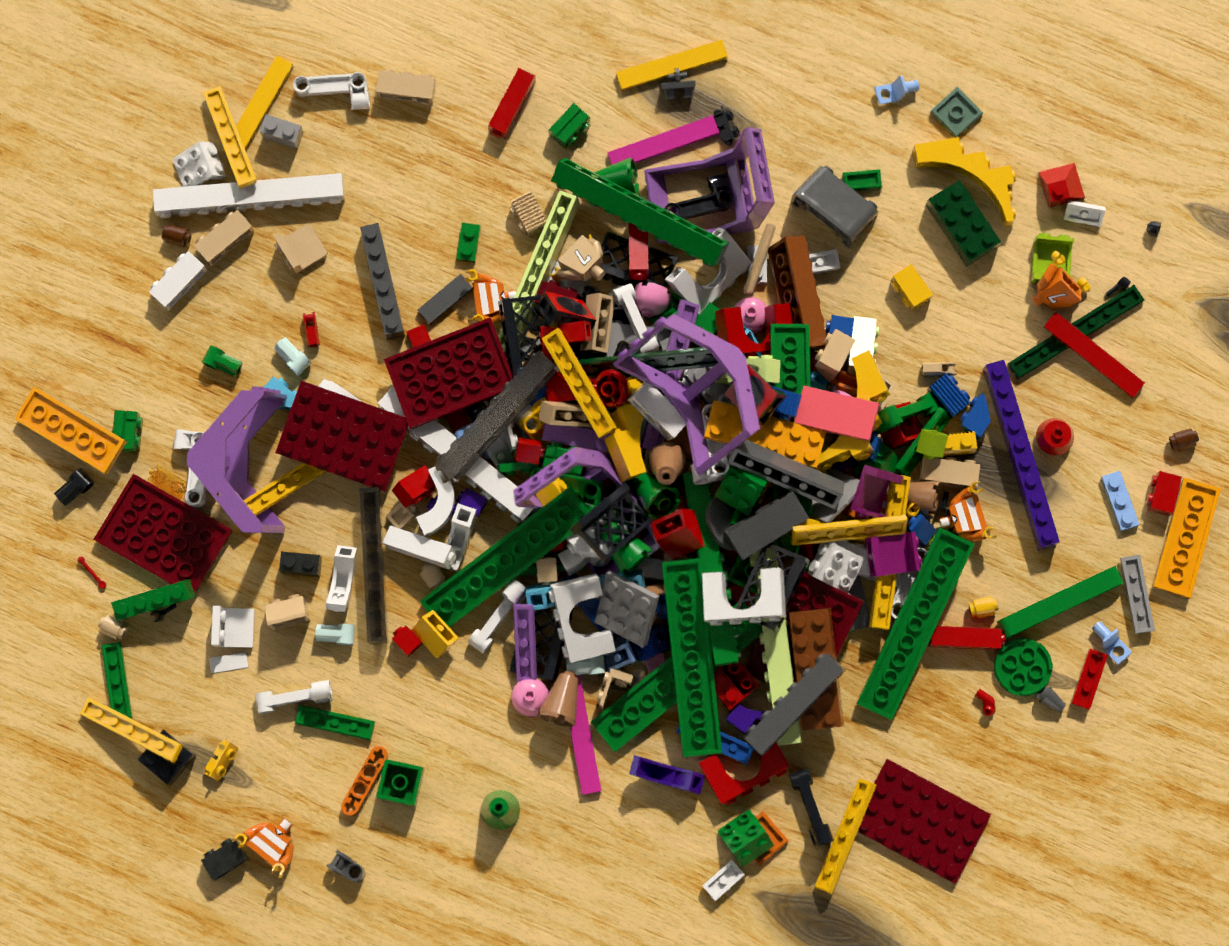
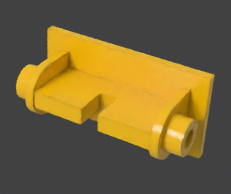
M224 739L222 742H219L213 753L218 756V759L216 760L211 757L204 768L206 770L204 774L219 782L225 775L231 760L235 758L239 747Z

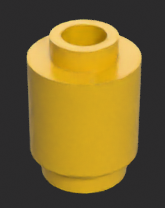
M991 596L968 603L972 618L977 617V619L993 616L995 611L998 610L996 599L992 600Z

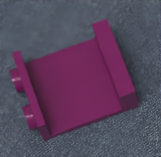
M864 465L851 510L858 512L857 516L866 519L869 516L870 518L888 517L880 514L889 483L893 481L901 484L904 476Z
M915 532L865 538L870 577L921 571L922 561L917 549L919 540Z

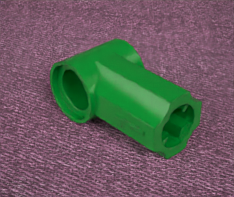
M212 345L209 346L201 362L214 370L219 369L235 378L243 364L241 361L226 355L224 351Z

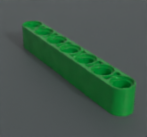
M1113 566L997 621V624L1002 629V634H1005V639L1116 588L1124 582L1116 566Z

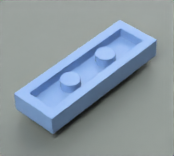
M1117 471L1102 476L1101 480L1120 532L1139 526L1140 524L1121 472Z

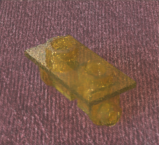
M158 464L149 472L150 476L147 481L179 500L187 489L188 482Z

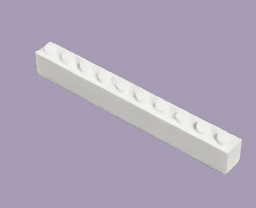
M342 173L257 180V183L239 189L237 182L153 189L154 212L160 218H170L171 215L186 217L191 213L207 215L209 212L214 211L217 213H227L228 210L243 212L249 208H254V210H264L265 207L279 209L283 208L284 205L301 207L303 204L308 203L311 205H321L322 202L337 204L345 200Z
M392 386L378 402V405L381 409L404 416L396 391ZM432 421L412 430L408 426L407 430L410 431L408 433L410 437L415 441L421 440L424 443L423 447L430 453L436 452L438 454L437 458L442 463L452 465V470L457 475L461 476L463 474L468 478L466 482L473 488L478 486L482 490L481 494L488 500L494 499L497 502L495 505L503 512L505 510L510 512V517L518 524L520 522L523 523L537 512L538 509L517 507L513 493L517 486L468 446L457 440L452 433L437 421Z

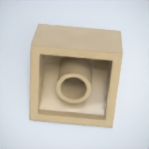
M837 329L832 334H827L823 341L826 344L824 349H820L815 357L818 360L815 368L830 383L840 372L855 342L854 338Z
M299 594L288 596V600L281 601V599L271 600L268 605H265L267 624L272 630L310 621L305 598Z

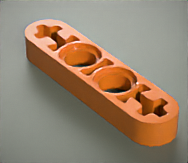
M376 746L368 755L342 802L341 809L344 814L354 816L360 810L383 768L384 760L388 759V752L384 747ZM383 750L384 758H379L377 764H380L379 768L369 763L370 759L373 762L375 761V752ZM367 767H373L375 770V775L372 778H367L364 775ZM363 784L366 790L363 795L355 793L356 785ZM351 794L361 799L359 803L358 801L354 802V811L350 810L347 812L345 805L352 802L353 798H349Z

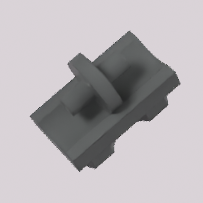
M675 68V74H668V80L676 79V82L661 83V89H664L666 99L676 98L675 88H682L683 98L693 97L696 82L694 80L680 81V79L687 78V73H680L679 68Z

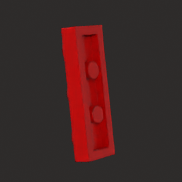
M1088 649L1070 704L1090 710L1108 657L1107 654Z

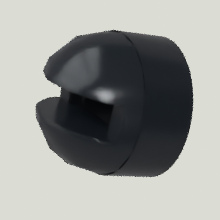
M1149 222L1147 224L1148 228H1146L1147 233L1158 237L1161 222Z

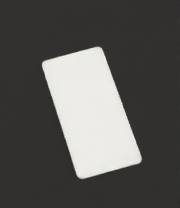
M246 652L209 658L211 673L248 667Z

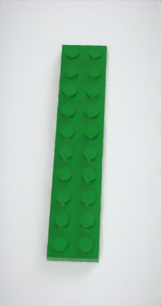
M770 324V355L773 356V359L780 360V383L771 384V386L802 394L803 386L810 387L809 324ZM772 414L773 417L779 418V415ZM772 482L773 500L789 489ZM794 492L807 515L812 516V499Z
M568 487L420 601L428 613L434 610L450 628L572 535L569 529L584 517L589 510L572 487Z
M940 527L938 528L920 566L921 571H918L856 704L890 720L893 719L971 554L974 543Z
M701 558L661 562L683 757L722 753L708 622L704 621Z
M744 603L741 610L748 609V606ZM743 620L741 624H732L733 627L737 628L738 639H735L736 647L740 646V650L744 649L763 632L762 625L749 623V620ZM712 654L713 672H715V671H716L718 668H720V667H715V666H714V660H713V654ZM672 656L591 721V724L614 752L677 703Z

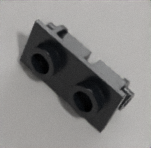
M720 106L721 110H715L713 117L718 129L723 126L725 127L719 133L723 144H726L728 147L733 145L732 141L737 142L741 134L738 127L734 125L732 111L724 106Z

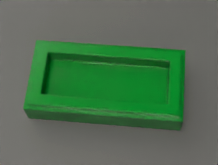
M880 169L843 172L842 174L843 182L854 191L882 189Z

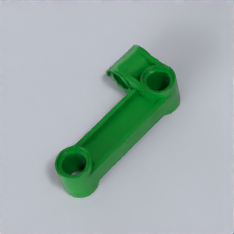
M932 393L925 394L918 398L915 403L900 408L891 405L883 409L878 414L882 424L878 425L879 427L872 432L879 435L899 426L905 419L922 413L924 417L934 414L939 407Z
M544 468L533 469L530 473V478ZM568 473L559 477L560 480L564 481L567 488L571 486L575 493L581 496V501L589 512L604 500L606 487L603 482ZM593 485H594V486L596 487V489H597L596 494H593V492H592V486H593Z

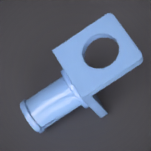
M899 76L892 84L876 86L874 90L878 103L882 105L898 102L907 93L918 92V81L905 82L903 76ZM881 90L889 92V99H884L881 96Z
M1101 621L1093 626L1092 630L1102 639L1103 650L1116 664H1120L1132 654V651L1119 639V631L1117 629L1111 633ZM1114 648H1123L1124 654L1120 657L1113 654Z

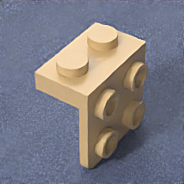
M309 224L302 226L284 238L281 233L274 237L277 242L274 244L279 254L283 253L285 255V264L289 270L293 268L296 274L327 255L326 249Z

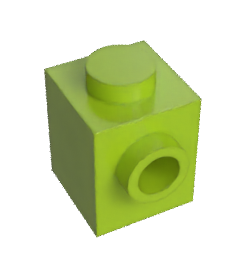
M922 429L916 452L922 453L924 458L934 460L935 457L943 458L948 435L935 430Z

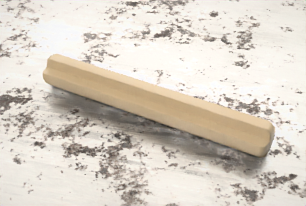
M767 223L743 289V292L748 295H752L776 229V226Z

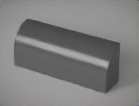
M788 490L724 530L739 556L744 560L790 531L793 526H798L806 521L809 517L794 492Z

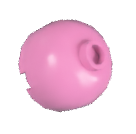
M648 282L647 286H642V283H638L635 287L637 299L634 301L643 316L653 317L664 313L668 309L672 294H668V289L658 284Z
M747 297L741 299L735 305V307H741L743 326L751 329L753 335H757V333L766 329L767 323L764 307H767V305L762 300L756 297Z
M538 679L522 680L512 690V705L521 715L535 717L538 715V711L549 691L546 685Z

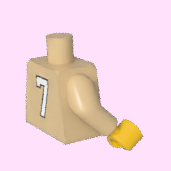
M582 235L558 259L561 269L555 267L556 273L550 274V276L556 282L562 279L586 282L591 276L601 280L605 275V271L600 268L603 264V252L600 242L593 239L591 235H588V240Z

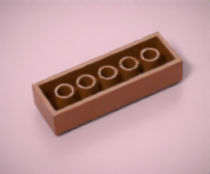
M805 235L788 236L770 246L768 255L778 303H790L793 324H809L811 355L812 351L817 352L826 345L823 343L827 336L824 328V318L820 309V299L817 295L816 280L813 276L812 262L809 257L808 243L806 242Z
M831 608L789 613L797 683L802 679L801 674L807 668L812 669L816 665L814 661L822 653L824 655L829 653L837 660ZM839 678L801 717L803 731L842 727L844 725Z

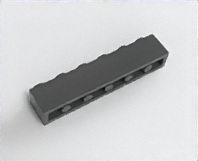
M379 223L362 226L360 230L386 339L405 336Z
M745 440L729 453V464L835 509L843 496V481L749 440Z
M822 653L814 661L816 665L812 669L807 668L801 674L802 679L798 683L794 682L787 689L789 693L784 698L780 696L773 704L775 707L770 712L767 710L760 717L761 722L757 726L752 725L746 731L748 735L745 739L760 755H765L846 671L829 653L825 655Z

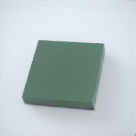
M956 87L930 111V114L956 138L981 117L983 112Z

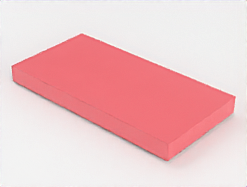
M803 386L794 423L870 441L879 403Z

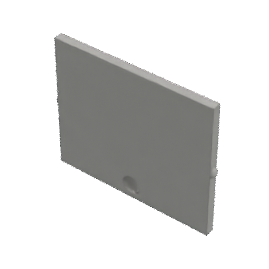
M833 468L826 469V473L843 481L844 491L835 509L812 500L813 515L810 517L823 523H830L854 499L859 484L858 479Z

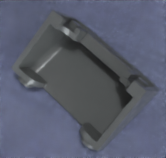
M826 165L824 167L819 166L793 193L791 203L797 208L803 205V210H809L834 230L837 237L841 235L843 239L842 244L850 248L878 215V207L874 202L867 201L835 176L830 167Z

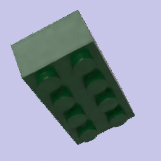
M960 180L927 200L926 207L966 267L999 247L1001 240Z

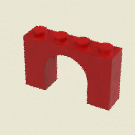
M790 303L764 307L767 334L761 344L753 342L746 335L743 327L741 307L715 311L718 337L738 347L746 358L748 356H757V354L761 353L762 355H770V324H793Z
M590 322L558 324L556 328L541 326L539 340L543 347L541 359L545 370H543V378L546 381L547 387L545 389V398L552 402H575L577 399L565 378L561 375L542 338L559 328L569 345L592 341ZM590 378L589 380L591 384L595 383L596 379Z
M777 742L765 755H760V770L750 780L739 781L730 777L716 754L698 763L720 805L725 803L726 806L737 801L735 797L742 794L744 797L752 793V788L759 784L760 787H763L770 783L769 778L775 775L779 778L788 773L786 769L790 767Z

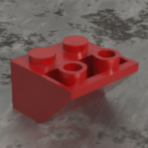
M679 509L651 522L656 542L671 560H676L705 547L694 510Z
M739 659L738 664L721 666L714 672L716 696L728 711L733 709L760 686Z

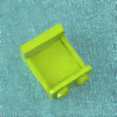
M1049 233L1036 235L1033 244L1032 284H1038L1049 264L1054 262L1051 259L1054 251H1058L1060 255L1065 257V263L1057 267H1062L1072 278L1070 272L1074 238H1069L1068 235H1058L1056 237L1051 236Z

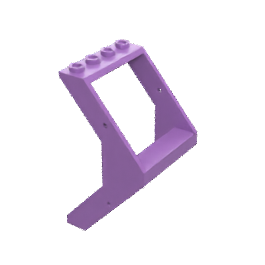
M752 127L743 129L733 148L707 159L645 169V182L647 184L649 201L662 208H665L669 203L664 175L727 165L731 191L734 195L733 203L737 220L718 228L726 230L729 235L758 229L775 204L761 129ZM748 157L756 195L755 203L753 200V194L746 159ZM717 228L706 231L713 233ZM656 239V241L659 243L670 244L665 240L661 241Z
M673 314L667 319L662 317L655 322L656 327L646 330L642 334L643 338L641 340L638 338L629 345L631 349H625L617 355L619 359L613 364L615 367L663 391L686 421L694 469L700 476L758 431L760 426L746 357L741 350ZM667 328L708 349L719 363L691 386H688L631 356L661 330ZM727 373L734 382L743 432L709 458L706 439L703 438L705 432L698 396Z
M252 387V390H241L187 453V465L242 532L284 533L285 525L271 508L255 516L244 502L245 499L257 492L248 481L249 442L287 399V395L281 394L280 390L264 387Z
M578 447L572 448L513 490L514 501L517 507L541 509L543 506L535 494L576 465L584 466L587 468L581 472V475L576 476L601 482L609 477L618 487L626 483L630 487L627 492L644 510L630 482H621L609 453ZM650 523L646 526L650 534L641 541L655 552L661 547L655 540ZM611 560L604 567L593 566L590 562L587 563L593 574L596 573L597 576L606 575L609 571L614 573L620 572L614 560Z

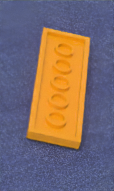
M34 386L14 418L16 421L105 474L109 473L127 443L124 439Z
M714 400L703 438L727 444L743 432L740 411L737 406ZM771 416L764 426L759 425L760 429L746 439L816 470L826 431Z
M1185 477L1182 479L1153 588L1185 598H1191L1221 488Z

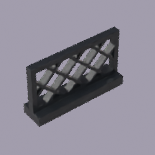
M610 232L606 233L601 248L603 256L609 254L612 262L609 264L603 263L600 267L605 271L603 280L620 286L632 284L634 290L638 283H642V286H647L648 282L667 287L668 283L666 281L662 285L655 282L653 277L661 273L664 279L673 272L678 259L677 256L648 246V253H651L654 259L648 261V265L656 262L660 270L651 273L648 268V279L640 281L629 279V269L623 271L617 265L624 261H627L629 265V256H627L624 250L625 247L629 246V239ZM608 239L617 241L619 246L609 249L607 245ZM621 249L624 258L615 261L612 253ZM660 260H671V265L663 269Z
M542 295L512 299L505 298L498 301L506 357L514 377L541 373L545 370V367L538 363L541 360V355L537 361L528 355L533 347L540 352L543 351L542 348L535 344L539 339V335L534 342L525 336L530 328L538 334L541 332L533 326L538 317L544 321L545 326H549L543 316L540 315L541 313L530 307L533 300H540ZM519 302L525 307L520 315L513 310L512 303ZM527 309L536 315L531 323L522 317ZM519 319L528 325L523 334L516 329V323ZM522 338L531 344L526 353L519 348V342ZM525 357L534 363L530 370H523L522 361Z
M626 483L622 484L569 529L573 535L578 533L603 562L653 521L627 492L630 487ZM625 499L630 504V509L623 508L622 500ZM611 510L618 511L619 519L611 517ZM623 513L631 514V521L624 520ZM635 515L640 516L645 523H637ZM599 520L607 521V528L599 527ZM612 522L619 524V531L612 530ZM624 525L631 526L632 533L624 532ZM586 530L595 531V538H591L586 533ZM600 532L607 533L608 541L600 539ZM612 535L620 536V543L613 542ZM600 544L608 546L607 555L601 550Z
M771 543L764 546L760 551L735 609L741 610L742 605L749 601L752 606L755 605L753 600L759 598L761 593L751 597L749 590L752 585L757 583L761 590V578L759 579L757 574L758 569L765 565L769 569L770 563L779 560L786 578L784 591L785 611L787 614L810 560ZM769 547L775 550L777 557L767 561L765 553ZM787 556L795 558L792 566L784 567L782 558ZM780 618V621L769 622L768 620L767 623L761 620L758 624L779 632L785 618Z
M574 607L569 615V624L571 623ZM546 608L534 614V618L545 613L549 619L542 626H539L535 619L537 626L535 634L540 631L545 639L536 645V652L540 657L536 661V665L542 661L545 666L544 675L537 674V678L555 683L563 656L562 647L565 645L563 639L560 640L558 635L559 621L556 622L555 626L553 623L555 618H550L547 610L550 608ZM552 624L555 629L554 634L547 638L542 629ZM547 642L550 650L548 654L542 657L537 648ZM515 650L509 670L512 673H516Z

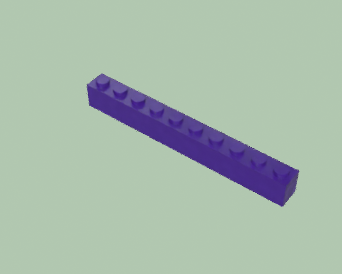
M1001 360L986 364L983 372L1037 550L1056 546L1060 542L1005 361Z

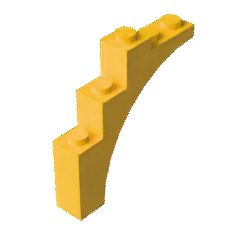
M959 137L914 144L912 151L916 168H945L970 178L982 187L994 201L1000 212L1004 227L1012 226L1014 219H1016L1015 208L1011 207L1012 192L1008 189H1011L1014 182H1016L1015 171L1011 170V165L988 169L990 168L989 157H986L985 151L962 155L964 154V145L960 143Z
M867 350L851 358L856 371L857 398L877 403L885 401L891 394L871 352ZM878 413L873 431L879 427L878 425L882 424ZM840 435L836 442L820 454L817 469L826 470L837 461L843 462L849 459L850 455H853L856 460H864L870 457V454L874 451L869 441Z
M633 376L628 377L627 379L631 387L628 398L645 381L639 378L634 379ZM627 399L611 413L617 429L611 431L610 436L604 439L621 482L637 478L646 472L640 447V428L643 415Z

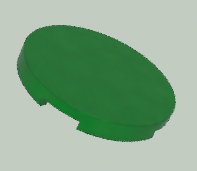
M1016 638L1007 642L997 652L994 660V674L998 683L1007 692L1016 696H1030L1041 691L1048 684L1053 670L1052 659L1047 649L1042 644L1027 638Z

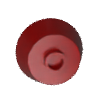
M611 369L601 372L597 376L595 383L592 384L602 403L607 408L621 406L628 398L631 390L628 379L620 372Z
M1050 418L1039 425L1036 432V440L1039 447L1045 453L1062 455L1072 447L1074 432L1066 421L1059 418Z

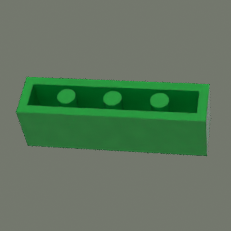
M189 579L113 601L111 604L116 621L193 599L195 595Z

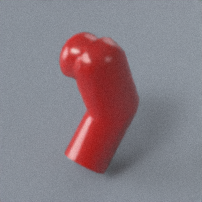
M979 689L975 697L982 701L984 715L990 717L996 711L995 700L988 693Z

